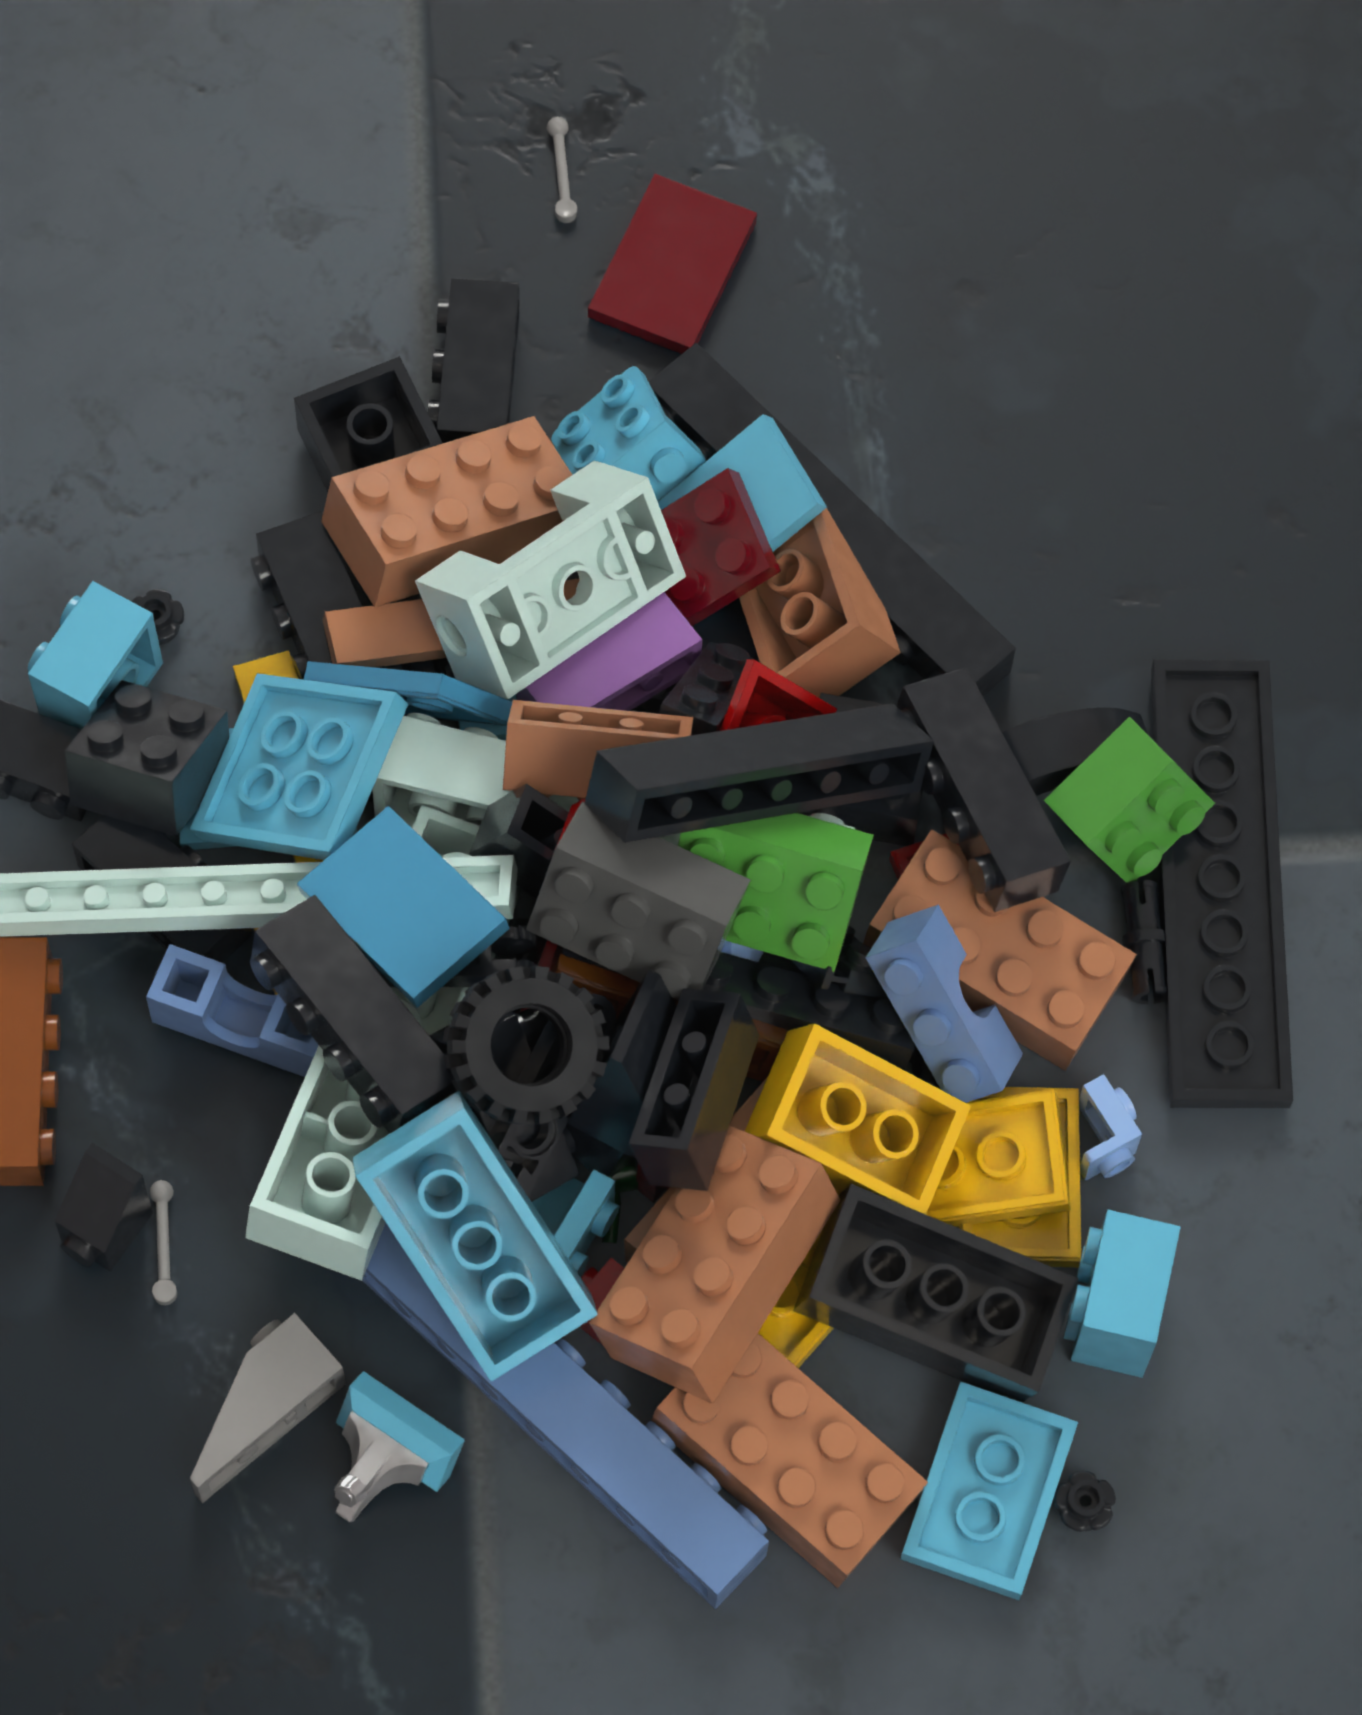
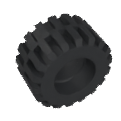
M519 966L505 969L486 976L485 979L478 983H474L464 992L466 994L460 1002L455 1003L450 1013V1016H452L450 1026L445 1028L443 1042H447V1055H443L446 1069L450 1068L454 1080L451 1082L456 1091L463 1093L469 1100L468 1105L477 1112H484L490 1116V1119L502 1123H514L516 1125L542 1124L552 1122L555 1118L567 1116L577 1110L576 1106L582 1100H588L596 1090L593 1087L596 1078L603 1077L607 1063L602 1062L604 1050H609V1036L603 1037L601 1024L606 1023L601 1010L596 1011L590 1001L594 997L586 988H578L572 983L574 978L565 973H554L549 971V968L541 966ZM519 1008L535 1009L543 1013L553 1023L559 1036L560 1051L555 1067L548 1076L534 1083H518L505 1077L496 1066L491 1053V1037L498 1020L508 1012Z

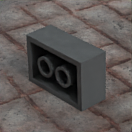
M581 802L555 848L526 930L639 983L647 971L651 969L661 975L672 998L679 1001L682 989L703 990L722 951L750 879L660 837L624 843L584 802Z

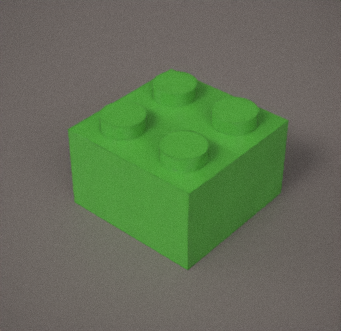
M1131 717L1127 718L1044 800L1084 844L1126 883L1136 881L1139 877L1153 871L1160 863L1162 855L1182 835L1195 830L1203 821L1205 813L1215 804Z

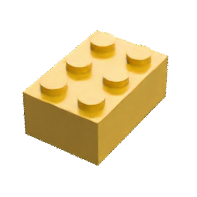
M814 1023L787 1031L744 1132L822 1163L832 1185L839 1192L853 1184L926 1215L971 1105Z

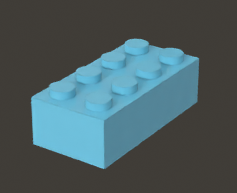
M460 1091L452 1094L352 1157L356 1178L491 1382L598 1315L592 1294Z

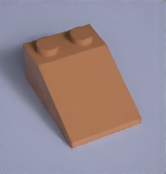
M827 508L773 552L781 572L739 597L760 663L819 698L821 693L840 696L901 653L884 605Z

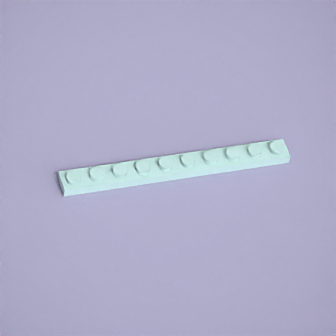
M514 855L443 857L506 919H513L518 870ZM321 862L0 873V937L260 928L307 900L301 894L297 883Z

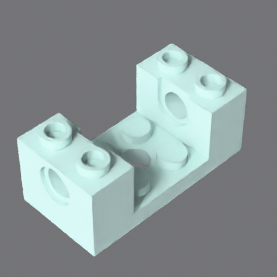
M594 460L550 490L561 519L564 521L500 564L460 550L415 580L457 680L508 700L686 577L648 477ZM577 571L580 581L577 584L576 594L566 600L563 591L565 581L573 572Z

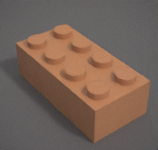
M535 416L332 477L321 522L371 603L376 608L420 594L415 580L460 550L500 564L563 522L564 520L561 519L550 490L572 476V473Z
M931 829L870 922L863 944L872 947L889 921L939 904L967 954L959 969V982L963 997L971 1011L974 1012L996 1005L1017 1042L1066 1071L1123 981L1137 954L1044 897L994 912L986 895L979 893L973 886L968 871V861L960 846Z
M729 1125L708 1190L675 1189L597 1310L598 1315L591 1319L589 1324L610 1357L713 1404L841 1201L822 1163Z
M758 1333L713 1404L675 1387L657 1406L651 1420L670 1436L682 1452L695 1463L704 1467L725 1490L742 1505L751 1510L767 1527L837 1588L841 1586L907 1510L928 1483Z

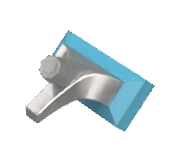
M363 1371L349 1386L336 1424L343 1428L342 1435L346 1438L352 1454L351 1471L345 1477H342L334 1488L335 1497L340 1501L336 1514L348 1522H354L362 1510L379 1492L396 1483H411L418 1486L422 1482L437 1492L450 1478L465 1440Z

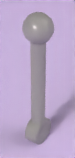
M556 116L551 118L547 124V131L554 141L559 201L555 205V216L562 223H570L577 217V205L570 198L564 136L567 134L569 126L564 118Z
M159 1180L152 1184L149 1192L151 1199L156 1202L158 1281L153 1285L152 1293L154 1300L158 1304L166 1306L173 1303L177 1298L176 1285L170 1280L168 1201L173 1197L174 1190L169 1182Z

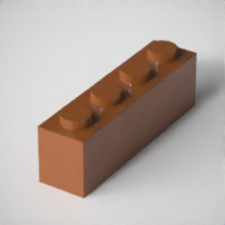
M0 937V1186H44L45 1165H55L56 1160L55 1129H46L47 1108H57L58 1074L57 1071H49V1051H59L60 1016L59 1014H51L52 994H62L63 964L61 958H53L47 937Z

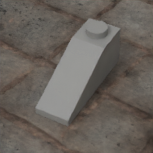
M296 1313L283 1323L278 1319L268 1323L251 1341L253 1348L245 1355L190 1477L194 1494L202 1503L346 1384L343 1366Z

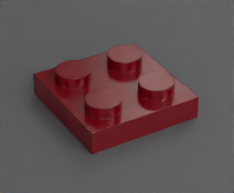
M727 468L661 510L686 574L685 578L670 587L665 593L691 626H694L781 572L739 472Z

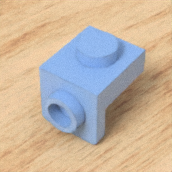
M1103 1074L1084 1084L1079 1098V1109L1101 1142L1083 1154L1080 1173L1085 1180L1099 1173L1104 1178H1110L1129 1167L1135 1161L1133 1155L1136 1154L1142 1137L1141 1131L1134 1122L1137 1115L1130 1098L1120 1087L1113 1089Z

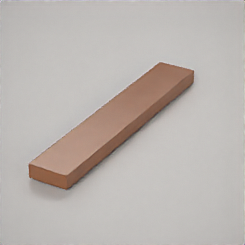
M579 579L565 581L563 591L566 600L576 594ZM422 599L387 603L376 608L372 605L325 611L322 621L333 664L383 667L447 658Z

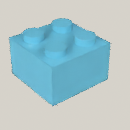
M92 581L81 597L76 595L68 602L61 615V627L49 643L42 642L36 648L28 664V676L39 714L82 730L121 680L147 687L163 664L153 613Z
M1107 1209L1101 1229L1089 1228L1076 1276L1078 1278L1077 1282L1085 1283L1087 1286L1077 1285L1063 1339L1075 1341L1070 1361L1143 1378L1157 1343L1181 1226Z

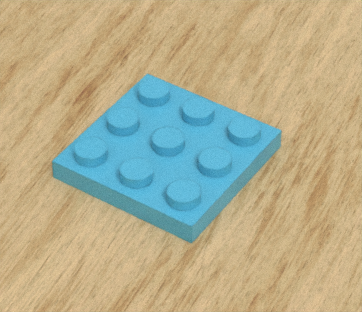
M257 673L190 830L203 841L325 860L353 836L408 703L397 692Z

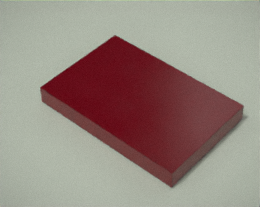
M654 174L588 307V318L683 354L691 346L699 342L757 223V212Z

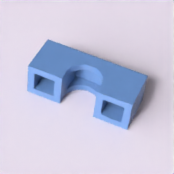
M938 904L889 921L865 958L940 1089L967 1103L1003 1091L1023 1053L996 1005L974 1012L968 1007L959 982V969L967 954Z
M169 944L146 996L153 1023L294 1074L306 1076L319 1045L310 1034L307 1036L302 1035L295 1028L288 1016L286 1003L278 994L269 995L250 989L234 980L228 974L226 964Z

